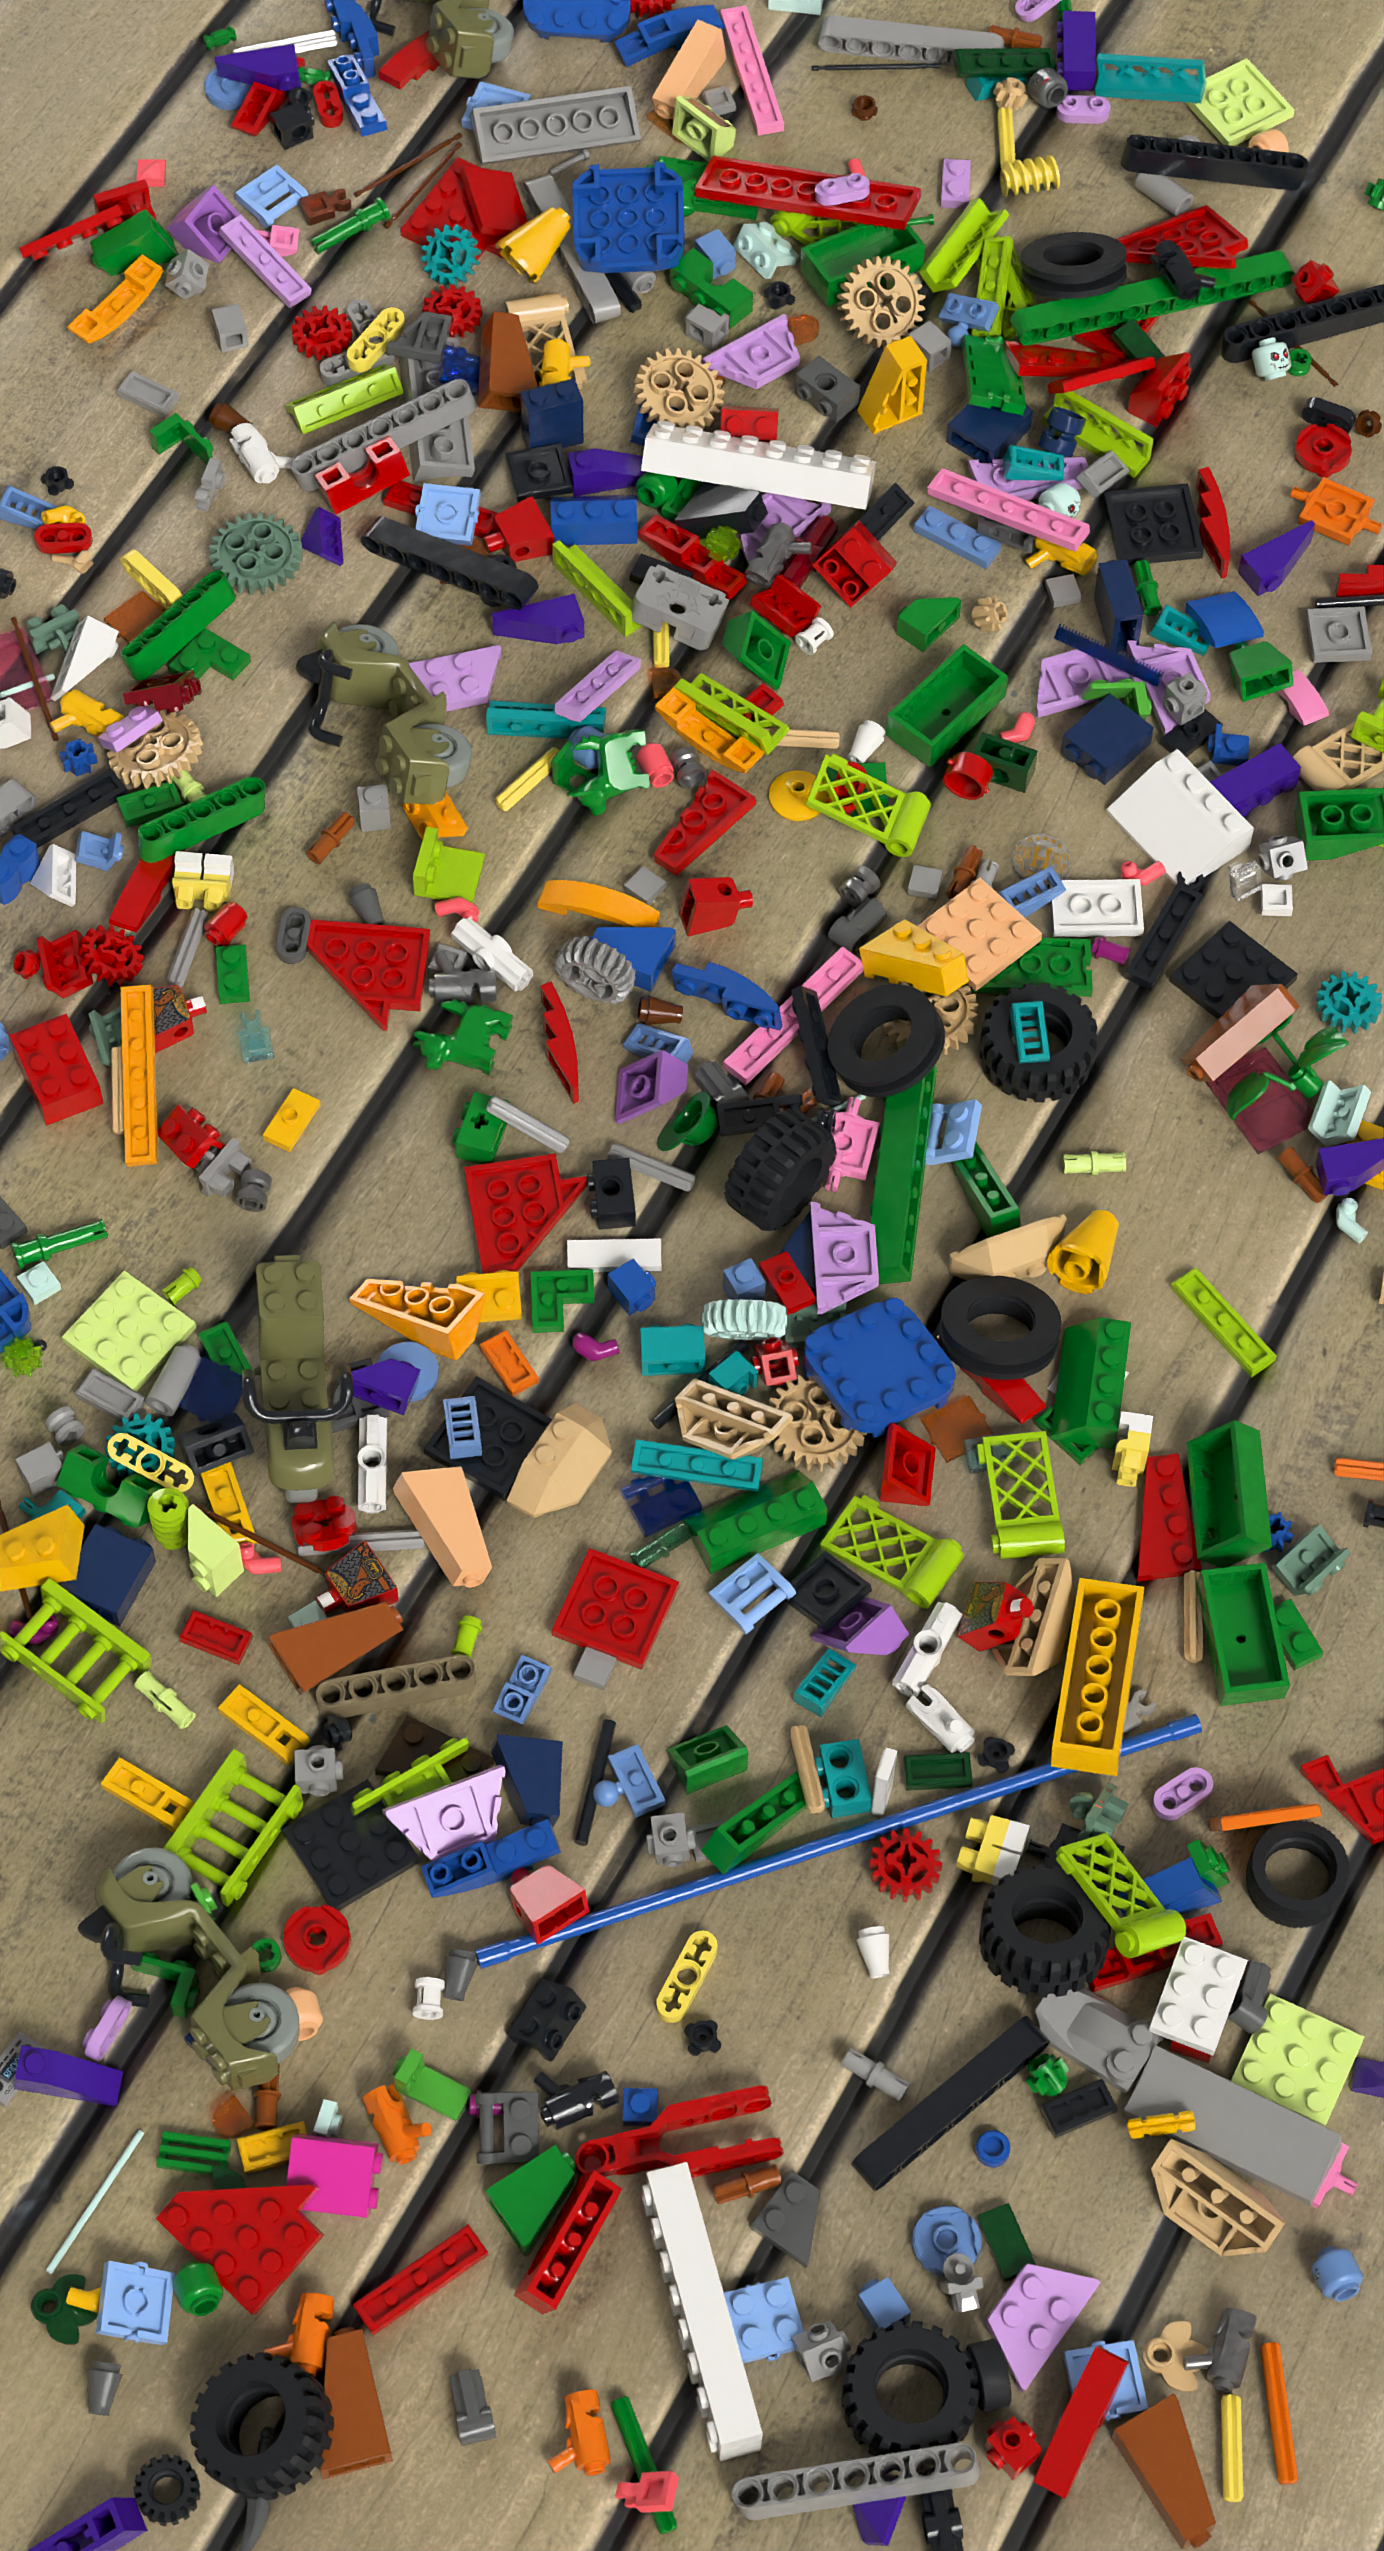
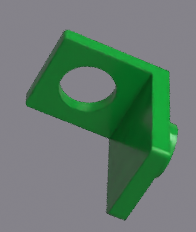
M567 741L563 748L556 753L551 762L553 784L568 792L577 788L569 782L573 776L581 775L586 780L597 777V775L574 764V747L570 741Z

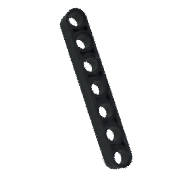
M1130 135L1126 140L1120 160L1121 166L1130 172L1296 191L1301 188L1309 165L1308 160L1297 153L1145 135Z
M1384 284L1230 326L1224 332L1221 349L1222 358L1229 363H1239L1253 359L1252 352L1260 347L1259 341L1275 337L1276 342H1284L1287 348L1290 349L1296 345L1308 344L1383 323Z
M378 516L361 537L362 545L375 555L515 610H522L539 588L536 579L527 572L383 516Z
M1028 2016L1022 2017L859 2153L852 2161L851 2166L874 2191L881 2189L1024 2069L1032 2059L1040 2055L1048 2047L1050 2040Z

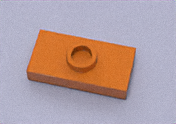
M507 1330L479 1344L481 1352L512 1397L539 1383L538 1375Z

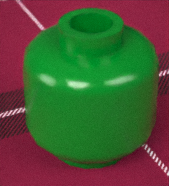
M646 471L636 483V493L644 505L651 508H661L674 492L678 483L675 476Z
M197 2261L188 2262L181 2267L173 2279V2289L184 2312L194 2314L195 2316H205L217 2309L223 2297V2287L217 2272L211 2264Z

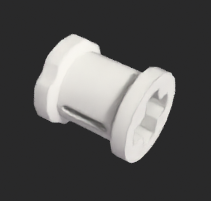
M816 617L812 620V625L804 632H799L795 637L799 648L806 654L813 655L817 651V647L823 641L830 640L834 634L831 626L824 619Z
M431 1977L416 1979L417 2005L413 2008V2016L425 2020H435L443 2017V2009L440 2007L441 1991L445 1987L443 1980Z

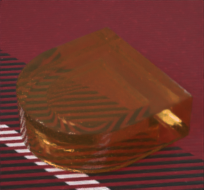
M803 314L788 319L787 326L790 332H792L797 346L811 342L818 337L819 322L815 317Z
M669 667L651 669L654 698L664 697L678 683L681 675L677 670Z
M235 2095L221 2104L213 2114V2124L216 2132L226 2139L237 2138L255 2126L254 2121Z

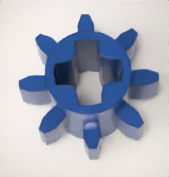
M81 739L71 741L70 743L66 742V751L59 752L64 771H71L76 777L87 772L91 773V764H97L98 762L93 744H86Z
M1279 1512L1277 1515H1269L1270 1531H1275L1276 1534L1271 1533L1272 1547L1265 1550L1266 1553L1269 1550L1276 1549L1281 1553L1284 1548V1542L1291 1543L1293 1539V1534L1288 1532L1291 1530L1292 1521L1286 1522L1282 1517V1513Z

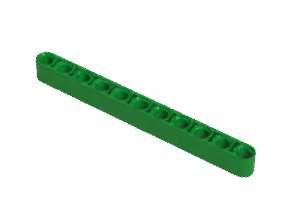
M1273 251L1237 259L1236 268L1234 269L1207 267L1194 269L1196 274L1213 277L1216 282L1213 289L1201 287L1198 296L1191 300L1179 299L1170 284L1164 278L1157 277L1122 285L1110 292L1093 297L1060 299L1021 308L1011 315L1010 323L1020 343L1029 346L1126 324L1132 319L1135 321L1283 288L1292 283L1291 277L1295 275V272L1283 251Z

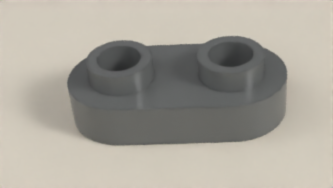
M290 908L281 917L276 949L279 959L287 964L299 963L307 955V940L311 916L303 908ZM294 925H301V927H299V928L292 927V926H294ZM289 950H296V952H293V953H289L288 951H289Z

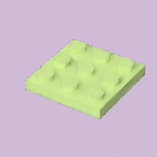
M1247 58L1207 77V84L1201 103L1185 102L1223 145L1236 146L1252 138L1254 135L1292 118L1294 115L1293 107Z
M123 1271L62 1336L63 1343L113 1380L137 1392L170 1357L174 1348L180 1346L197 1327L195 1321L129 1273Z
M1270 1994L1264 2006L1268 2012L1267 2019L1262 2028L1251 2035L1231 2082L1326 2127L1364 2040V2036Z

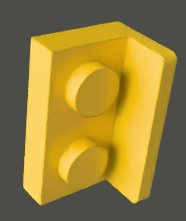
M499 1270L489 1274L469 1272L462 1276H456V1284L485 1293L486 1299L479 1322L522 1319L518 1272Z

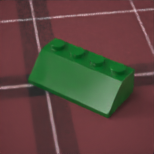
M1099 1317L1064 1329L1050 1439L1066 1440L1070 1443L1088 1446L1092 1444L1101 1448L1113 1449L1119 1427L1131 1322Z
M796 1470L759 1486L758 1492H744L683 1518L682 1522L709 1574H713L748 1559L757 1553H762L825 1526L827 1506L814 1482L802 1472Z

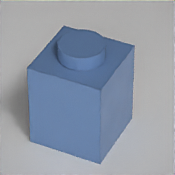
M719 229L695 239V249L713 262V279L726 275L735 269L736 250Z
M752 1258L723 1270V1290L729 1299L765 1300L766 1282Z
M889 2277L880 2282L877 2278L873 2279L860 2289L861 2293L858 2295L857 2305L873 2330L881 2326L888 2330L891 2329L893 2322L902 2321L903 2325L910 2321L911 2311Z

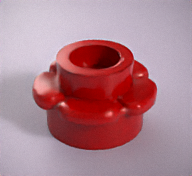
M32 950L19 951L14 958V972L17 975H21L23 979H29L37 974L40 969V961L37 954Z

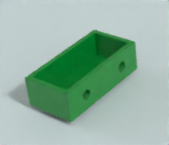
M862 223L802 247L801 273L827 307L844 301L837 298V295L845 293L840 284L844 282L849 283L845 274L854 273L852 268L854 265L859 264L862 266L863 260L869 259L871 261L876 256H879L881 261L884 257L889 256L891 263L895 260H900V269L909 266L910 268L907 273L909 275L920 270L923 266L925 244L909 224H907L904 230ZM881 276L880 285H884L887 281Z
M963 644L887 714L886 736L924 764L931 767L1006 697L1008 675ZM948 712L950 715L944 716L942 713Z
M1233 1420L1186 1442L1197 1559L1220 1568H1225L1271 1548L1272 1540L1260 1430ZM1208 1531L1211 1533L1212 1539L1209 1537Z
M1266 1563L1201 1570L1196 1585L1220 1706L1284 1699L1290 1687ZM1241 1636L1245 1639V1642L1238 1643L1236 1638Z

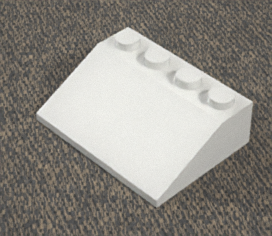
M1178 749L1156 762L1106 809V813L1153 863L1160 861L1166 869L1165 875L1175 886L1177 885L1179 871L1182 873V877L1185 878V884L1191 885L1192 882L1195 884L1197 876L1203 874V877L1209 875L1249 849L1254 830L1249 822Z

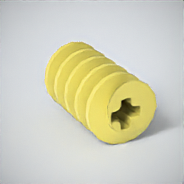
M1047 155L1044 160L1039 156L1034 161L1026 158L1023 163L1020 160H1015L1013 164L1005 161L1002 165L1000 185L1004 197L1008 196V189L1010 188L1014 196H1017L1019 187H1022L1024 193L1028 194L1029 186L1031 185L1035 193L1039 192L1040 184H1043L1046 191L1050 190L1051 182L1054 183L1056 190L1060 186L1059 169L1051 155Z

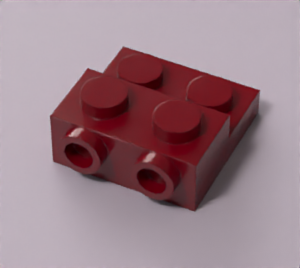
M193 670L140 680L123 693L125 705L135 703L136 707L148 706L154 702L157 711L166 709L167 713H174L183 710L184 705L194 701V696L201 695L202 689L199 679L195 678Z

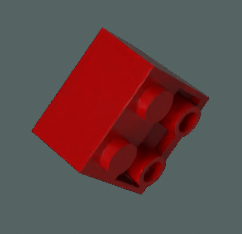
M1184 352L1159 358L1155 363L1156 367L1150 369L1131 392L1127 412L1155 427L1163 418L1167 419L1172 413L1177 400L1182 401L1187 394L1188 386L1186 382L1191 373V367H1189L1191 354Z
M722 406L721 431L729 432L730 436L742 438L744 435L754 436L759 439L758 441L767 443L771 440H777L779 409Z
M858 520L812 566L851 608L894 569L897 562Z

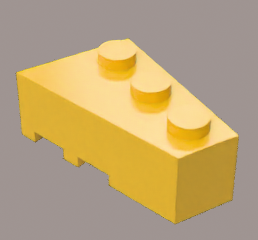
M911 336L895 340L885 346L857 410L873 434L922 415L927 359Z
M905 919L859 948L864 976L873 979L875 975L888 978L889 983L898 984L899 981L913 984V987L918 990L942 996H948L969 982L963 952Z
M68 1504L0 1535V1592L40 1586L49 1578L56 1583L77 1579L85 1525Z

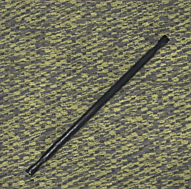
M940 63L812 65V71L940 68Z

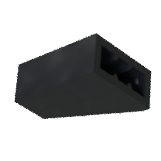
M704 482L676 517L675 521L677 526L699 536V539L703 540L753 533L767 516L768 512L758 491Z

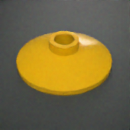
M795 770L778 776L772 782L769 789V802L773 810L781 817L792 821H805L819 815L820 812L805 805L816 775L806 771ZM827 790L817 792L815 799L826 804Z

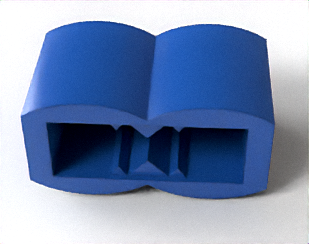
M21 834L11 838L3 847L0 855V903L3 905L10 903L18 896L22 889V884L27 883L34 877L40 865L37 844Z

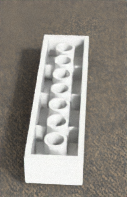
M659 421L658 424L653 423L645 438L641 471L865 510L872 493L876 461H870V457L865 455L847 457L842 456V452L836 450H826L825 453L814 451L813 447L807 445H798L795 448L786 446L785 442L771 440L767 443L758 441L757 437L749 435L738 438L730 436L731 434L726 431L717 430L714 433L703 432V429L697 426L675 427V424L669 421Z
M685 2162L647 2172L646 2185L641 2186L643 2196H641L646 2217L653 2216L650 2219L652 2226L650 2231L655 2250L662 2249V2252H660L661 2262L659 2264L664 2283L671 2282L669 2286V2302L673 2316L680 2315L678 2335L682 2350L689 2349L690 2352L687 2354L689 2362L687 2363L691 2383H698L699 2388H697L698 2397H696L701 2419L707 2417L709 2421L706 2423V2438L710 2452H717L719 2462L761 2451L763 2433L688 2163Z

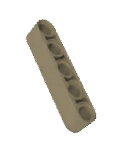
M454 1655L329 1679L322 1682L316 1690L318 1710L326 1719H328L329 1714H334L336 1718L340 1716L346 1718L470 1693L476 1685L475 1664L466 1655ZM459 1671H465L469 1674L465 1678L453 1676ZM427 1677H432L437 1680L435 1683L431 1685H426L421 1682L423 1679ZM396 1683L404 1686L399 1691L389 1689L391 1685ZM361 1690H369L372 1692L367 1697H359L356 1695ZM329 1696H336L339 1698V1700L335 1703L324 1702V1700Z

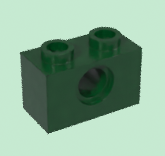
M982 732L973 754L982 757L991 765L993 776L990 782L1022 793L1026 792L1035 772L1038 750Z

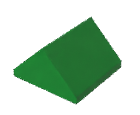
M727 1725L666 1749L687 1795L745 1772L748 1769L747 1747Z

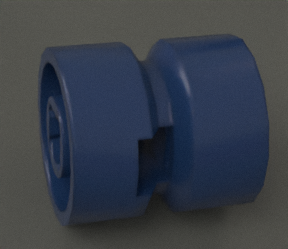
M1053 406L1047 419L1049 428L1043 429L1038 445L1049 452L1071 458L1078 443L1075 437L1081 435L1086 418L1073 411Z

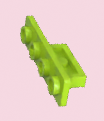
M467 1737L460 1741L457 1738L447 1741L440 1746L441 1752L432 1757H429L428 1754L421 1756L411 1763L412 1769L403 1774L399 1771L390 1774L382 1780L384 1785L374 1791L369 1787L353 1797L355 1802L351 1804L350 1808L352 1814L355 1816L383 1800L386 1807H390L451 1784L452 1782L442 1765L468 1750L470 1742Z

